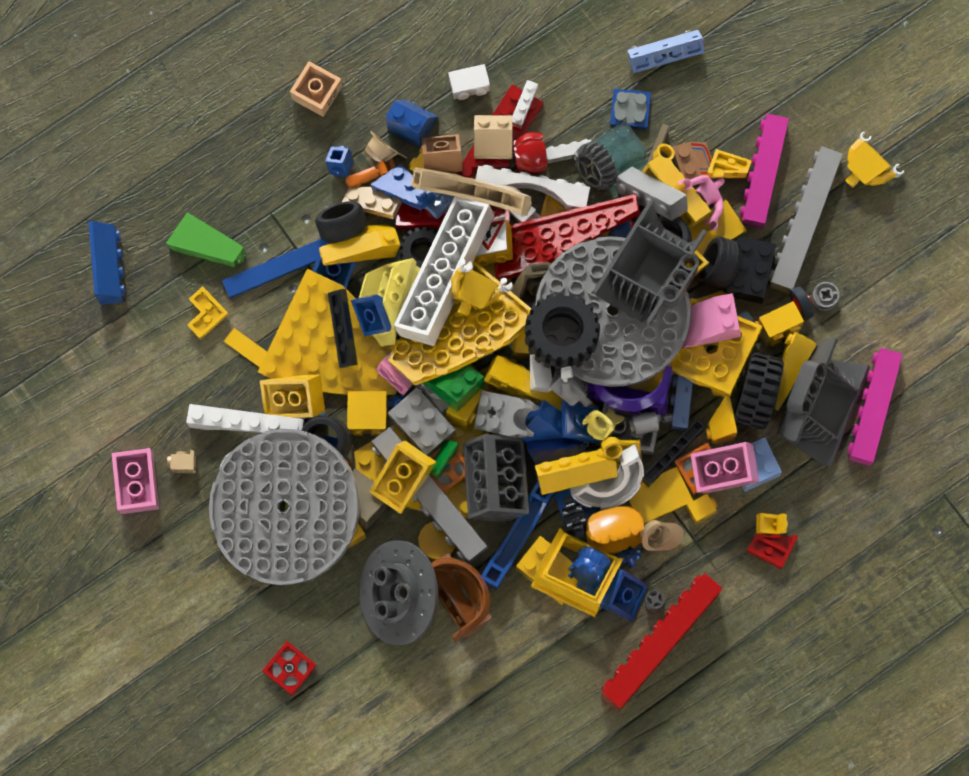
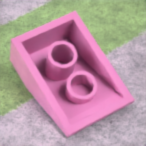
M733 293L712 297L690 306V324L683 343L684 348L741 337Z

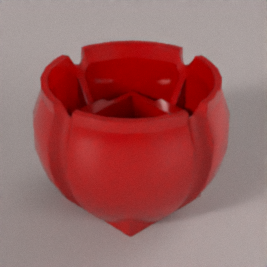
M528 132L521 135L517 140L512 141L517 172L537 175L548 171L545 142H541L543 139L542 133Z

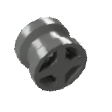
M658 590L648 592L645 598V606L653 612L659 611L665 602L663 593Z

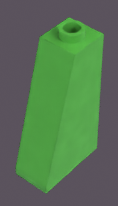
M188 212L166 242L168 248L173 251L235 268L246 257V251L242 245Z

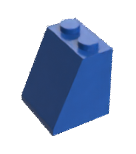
M408 100L394 101L386 115L387 130L404 141L421 148L422 138L429 135L438 116Z

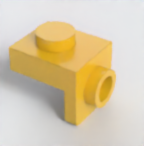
M756 514V533L781 535L787 532V514Z

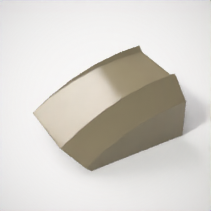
M551 263L529 264L517 278L511 292L525 304L536 302L540 282Z

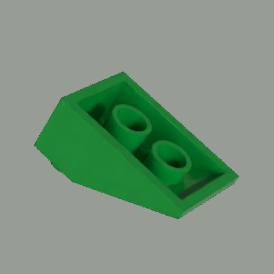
M468 364L457 371L429 380L423 384L458 412L484 387V376Z

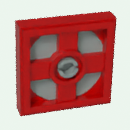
M286 641L262 672L293 696L317 665Z

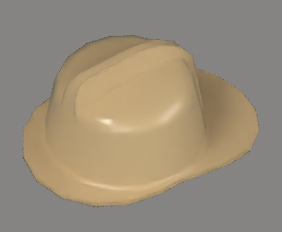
M371 131L373 136L365 151L375 161L381 162L384 160V162H387L397 154L407 158L388 146Z
M657 520L649 521L644 526V530L640 532L642 545L648 551L672 550L682 542L684 537V531L680 525L662 523Z

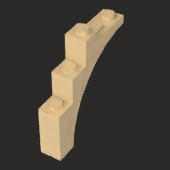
M414 168L411 186L416 189L470 199L528 216V211L531 208V196L521 193L516 188L491 184L484 180L466 178L455 173Z

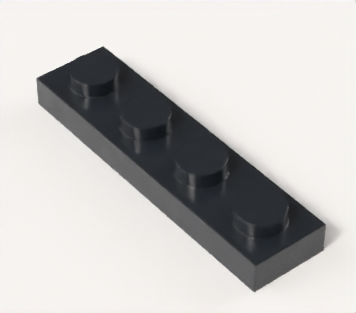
M339 289L329 292L328 298L339 368L358 365L346 289Z

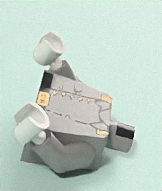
M571 366L561 367V371H555L549 388L568 404L573 406L579 401L587 407L593 401V398L587 393L589 383L573 376Z

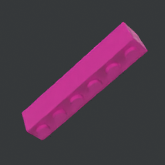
M767 114L765 120L761 119L759 130L762 131V136L757 137L755 147L759 149L757 154H753L751 165L755 166L753 172H749L747 180L750 183V188L745 189L743 200L747 201L745 207L741 206L739 215L744 225L764 228L789 118Z
M880 348L878 353L874 352L871 361L874 364L873 371L869 370L866 380L869 382L868 389L864 388L862 399L865 401L863 407L860 406L857 417L860 418L859 423L854 425L852 435L855 438L853 443H849L847 453L850 454L849 460L868 466H871L874 462L903 355L901 353Z

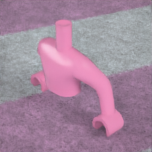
M702 175L691 180L683 179L678 181V185L684 183L685 187L682 191L690 190L692 186L700 184L696 190L697 194L708 206L713 203L715 207L711 219L705 221L703 225L710 224L708 232L716 230L718 228L717 221L723 212V199L718 189L725 183V180L718 178L713 182L709 176Z

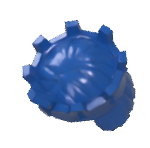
M583 547L578 551L576 561L568 568L571 571L568 576L570 579L573 577L577 579L576 585L578 587L582 585L587 586L585 592L593 595L595 588L599 590L612 563L601 551L592 547Z

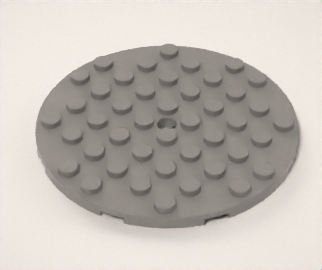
M599 237L596 240L581 242L563 252L550 265L541 280L535 303L536 306L539 299L543 298L545 300L549 294L557 296L558 292H564L565 296L573 293L577 299L580 297L584 298L586 305H592L593 313H597L598 323H600L597 347L595 352L592 353L591 358L588 361H583V365L578 368L574 365L572 372L573 376L583 381L602 386L632 385L645 381L661 372L672 362L682 348L690 324L691 308L687 291H685L675 307L666 308L662 305L650 325L638 321L617 309L618 313L611 316L607 309L613 306L593 294L594 288L626 239L623 237ZM681 278L675 280L679 284L684 283ZM672 294L665 296L669 300L675 298ZM553 318L544 326L545 337L555 345L568 346L574 344L580 338L579 326L569 318Z
M274 429L245 440L224 460L212 485L209 517L211 528L218 542L217 545L236 569L260 582L276 585H293L320 576L336 564L344 555L357 528L360 500L358 486L350 466L340 452L330 443L305 431ZM283 501H286L289 506L285 512L280 510V504Z

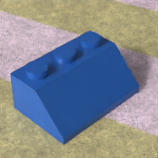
M546 400L536 403L535 405L539 406V410L528 413L525 422L527 428L534 432L533 437L528 436L521 439L550 461L574 456L581 449L584 441L564 438L562 435L561 412Z

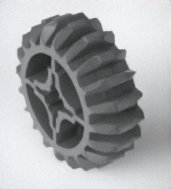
M592 141L581 145L575 152L574 160L576 161L575 166L578 167V172L585 180V183H588L591 188L593 187L594 190H599L600 192L612 187L616 182L618 172L614 164L615 161L612 160L607 149Z

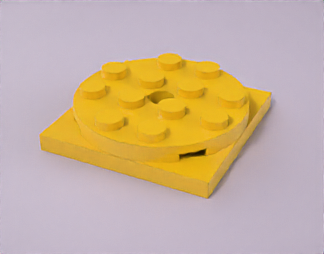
M691 298L690 306L701 301ZM737 316L741 337L684 348L682 345V348L669 366H672L673 373L688 379L694 384L709 387L731 396L741 373L749 362L750 354L762 331V325ZM715 345L717 351L708 354L706 351L707 347Z

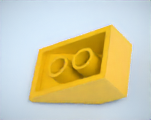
M300 375L260 381L264 414L292 418H313L325 413L320 375Z
M406 441L398 443L369 493L402 514L428 478L436 461Z
M539 536L516 565V570L533 583L536 571L551 544ZM559 551L547 574L577 587V579L575 577L570 579L568 576L571 572L568 568L573 563ZM553 598V599H554L555 601H557L560 605H563V604H564V602H562V601H560V600H558V599Z

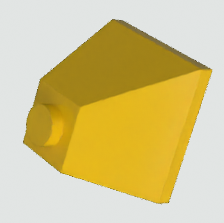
M729 395L725 396L709 421L708 428H705L707 440H711V445L735 440L737 429Z

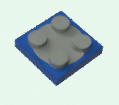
M613 89L610 126L647 129L651 92Z

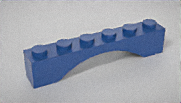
M538 481L528 497L529 514L516 519L508 535L481 575L486 585L496 591L500 588L556 493L542 495Z

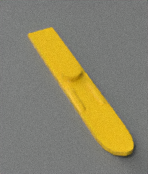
M233 328L224 342L260 368L267 351Z

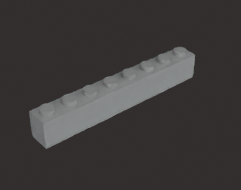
M821 146L819 152L815 151L812 162L815 163L814 168H809L806 179H809L807 186H802L799 195L803 197L801 203L796 202L793 211L796 213L795 219L791 218L787 229L790 232L788 236L784 235L781 246L784 248L782 253L778 252L774 263L777 264L776 270L772 269L768 280L771 283L769 287L790 294V290L794 288L843 155L842 153Z
M389 427L372 441L374 447L371 449L378 458L382 456L387 462L396 445L402 441ZM428 476L412 500L414 502L418 501L422 505L420 510L426 517L430 515L434 520L432 524L438 532L443 531L446 535L444 539L450 547L453 545L456 547L458 557L470 564L487 550V546L433 479Z

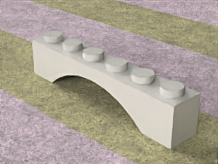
M489 165L478 166L476 179L484 180L491 184L543 192L558 201L567 211L587 206L590 187L584 183L577 182L572 184L564 179H557L556 181L549 179L547 176L540 175L535 177L527 172L514 173L512 170L505 168L498 170Z
M189 404L186 422L189 428L231 430L262 434V432L274 429H296L301 431L305 425L304 419L194 404Z

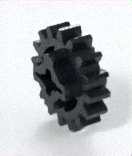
M572 495L563 498L566 508L562 509V513L568 530L573 529L576 538L585 536L583 525H586L587 522L581 505H575Z

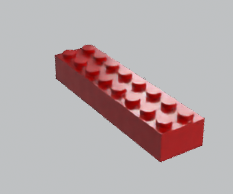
M704 573L701 577L699 575L695 577L691 582V589L689 591L685 589L677 600L678 604L676 606L672 605L666 611L664 621L660 619L654 625L652 635L649 636L647 634L641 640L640 649L638 651L634 649L627 657L626 661L628 663L625 666L621 664L614 672L613 676L615 678L612 681L608 679L601 687V698L616 711L620 712L720 595L723 588L707 574Z

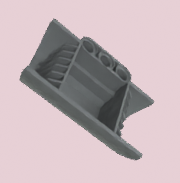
M649 200L594 288L593 294L638 321L650 325L662 305L666 308H673L678 304L696 275L699 260L694 255V252L705 236L706 230L703 229L699 237L694 241L686 242L663 227L655 212L653 202ZM692 263L694 267L688 268L685 264ZM678 278H681V279H683L685 282L682 283V284H679V283L675 282V280L678 279ZM672 294L675 298L669 300L665 296Z
M833 338L817 343L809 359L803 362L777 434L826 467H831L870 369L869 365L831 360L838 342L837 339Z

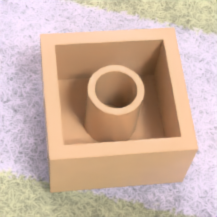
M309 61L290 90L291 99L324 117L343 87L341 78Z

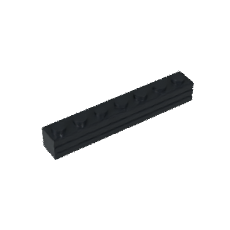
M697 418L645 471L641 481L647 487H650L705 430L706 425Z

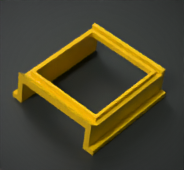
M559 528L536 571L531 587L595 617L618 569L621 568L623 558L615 557L565 533ZM562 546L577 553L583 547H592L601 551L610 559L612 564L595 596L547 574Z

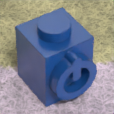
M331 146L325 160L331 175L336 177L349 176L354 163L350 149L344 146Z

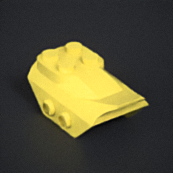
M414 258L386 264L365 274L359 298L376 294L383 297L382 303L391 324L390 331L372 335L382 347L395 344L397 331L394 324L420 271Z

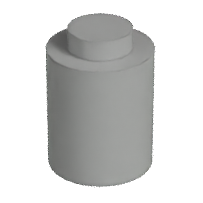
M655 411L632 416V420L629 421L630 431L635 432V435L658 431L659 426Z

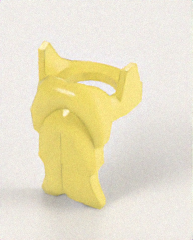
M608 408L606 414L593 410L583 420L582 424L588 423L587 432L596 440L604 441L614 431L616 424L623 422L624 417L616 415L614 410Z

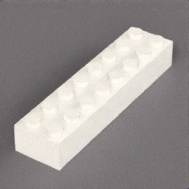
M454 197L394 324L399 336L428 345H435L455 302V299L452 297L450 279L457 268L460 267L459 261L461 259H465V265L469 261L473 263L494 218L489 204Z

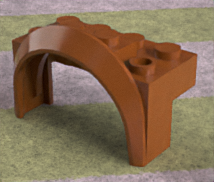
M448 553L431 562L437 579L438 597L459 628V631L451 635L454 642H457L464 637L468 639L477 634L492 619L489 612L490 594L486 582L476 569L464 561L452 558ZM460 584L465 588V590L469 594L471 601L468 598H466L463 592L461 591L462 589Z

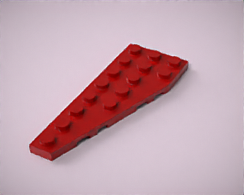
M636 194L510 225L512 229L513 260L494 263L495 278L501 281L502 278L511 279L519 277L529 264L553 263L569 248L581 242L594 240L639 215L640 211Z

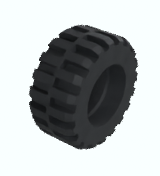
M558 292L557 296L549 294L545 300L543 298L539 299L537 305H533L530 309L525 324V344L528 345L530 355L534 354L535 360L538 363L544 362V367L550 368L551 365L557 371H561V367L571 366L572 368L574 365L577 368L583 365V361H588L596 350L600 335L598 315L593 313L591 304L586 305L584 298L580 297L577 299L573 293L565 296L564 292ZM553 318H569L579 326L580 338L577 342L568 346L555 345L544 335L545 324Z
M758 352L750 355L735 407L734 419L736 423L760 430L766 429L781 382L784 367L782 359Z

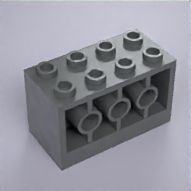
M484 434L463 443L468 519L508 522L529 514L524 441L517 437Z

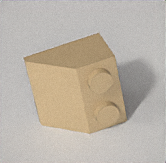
M475 115L474 159H512V116Z

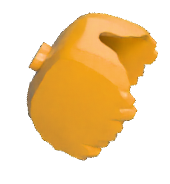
M632 506L602 509L591 515L587 521L585 531L588 544L610 554L621 553L623 550H627L629 546L635 548L638 544L642 543L640 532L644 530V519L641 513Z

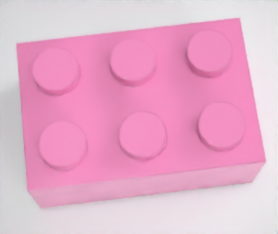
M743 442L691 454L696 489L699 493L707 494L759 483L754 447L751 443Z
M148 448L112 453L117 510L119 513L127 514L159 509L154 453Z

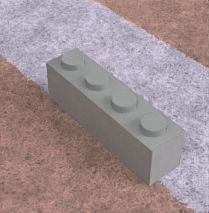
M634 167L629 168L616 177L617 192L623 196L636 194L638 203L646 207L649 200L652 201L655 212L671 221L688 210L686 194Z

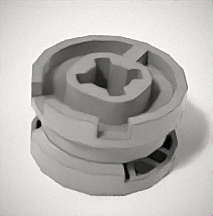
M821 282L814 288L811 301L818 310L829 311L838 302L839 290L833 283Z

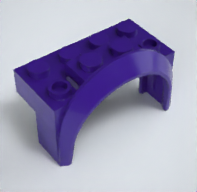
M668 365L665 367L662 380L653 392L620 386H602L589 383L588 392L593 398V404L603 406L605 403L606 406L615 411H626L632 414L655 411L658 415L666 416L669 404L668 394L673 376L672 366Z

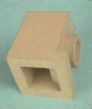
M190 450V454L185 451L171 454L167 458V466L172 473H196V453L194 450Z

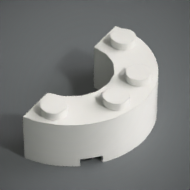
M634 444L625 449L619 457L618 477L570 488L572 497L586 507L591 508V506L600 507V509L617 507L630 500L641 487L640 483L642 477H644V468L636 445Z

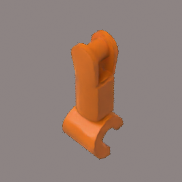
M392 158L385 163L384 160L376 165L377 169L374 166L359 173L349 175L345 180L347 187H360L363 184L378 180L379 176L382 177L395 168Z

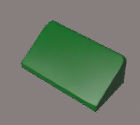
M450 440L444 442L434 458L436 464L430 473L431 476L436 479L441 477L459 448L457 442Z

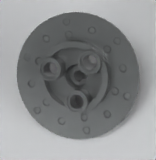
M401 540L389 541L376 548L366 561L360 579L359 595L361 609L368 626L379 639L392 645L411 644L421 638L430 627L438 603L437 579L430 560L416 545Z

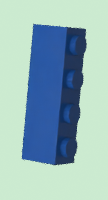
M89 221L94 295L100 305L123 302V296H126L125 285L121 283V278H124L123 266L120 267V260L123 259L122 249L118 247V242H121L120 230L117 231L113 224Z

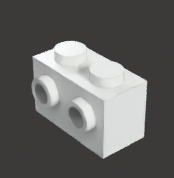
M485 64L448 72L454 99L464 100L471 95L481 96L490 91Z

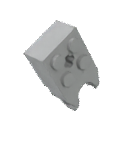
M481 390L474 429L517 438L533 437L534 432L527 428L525 422L528 413L539 410V406L527 399Z

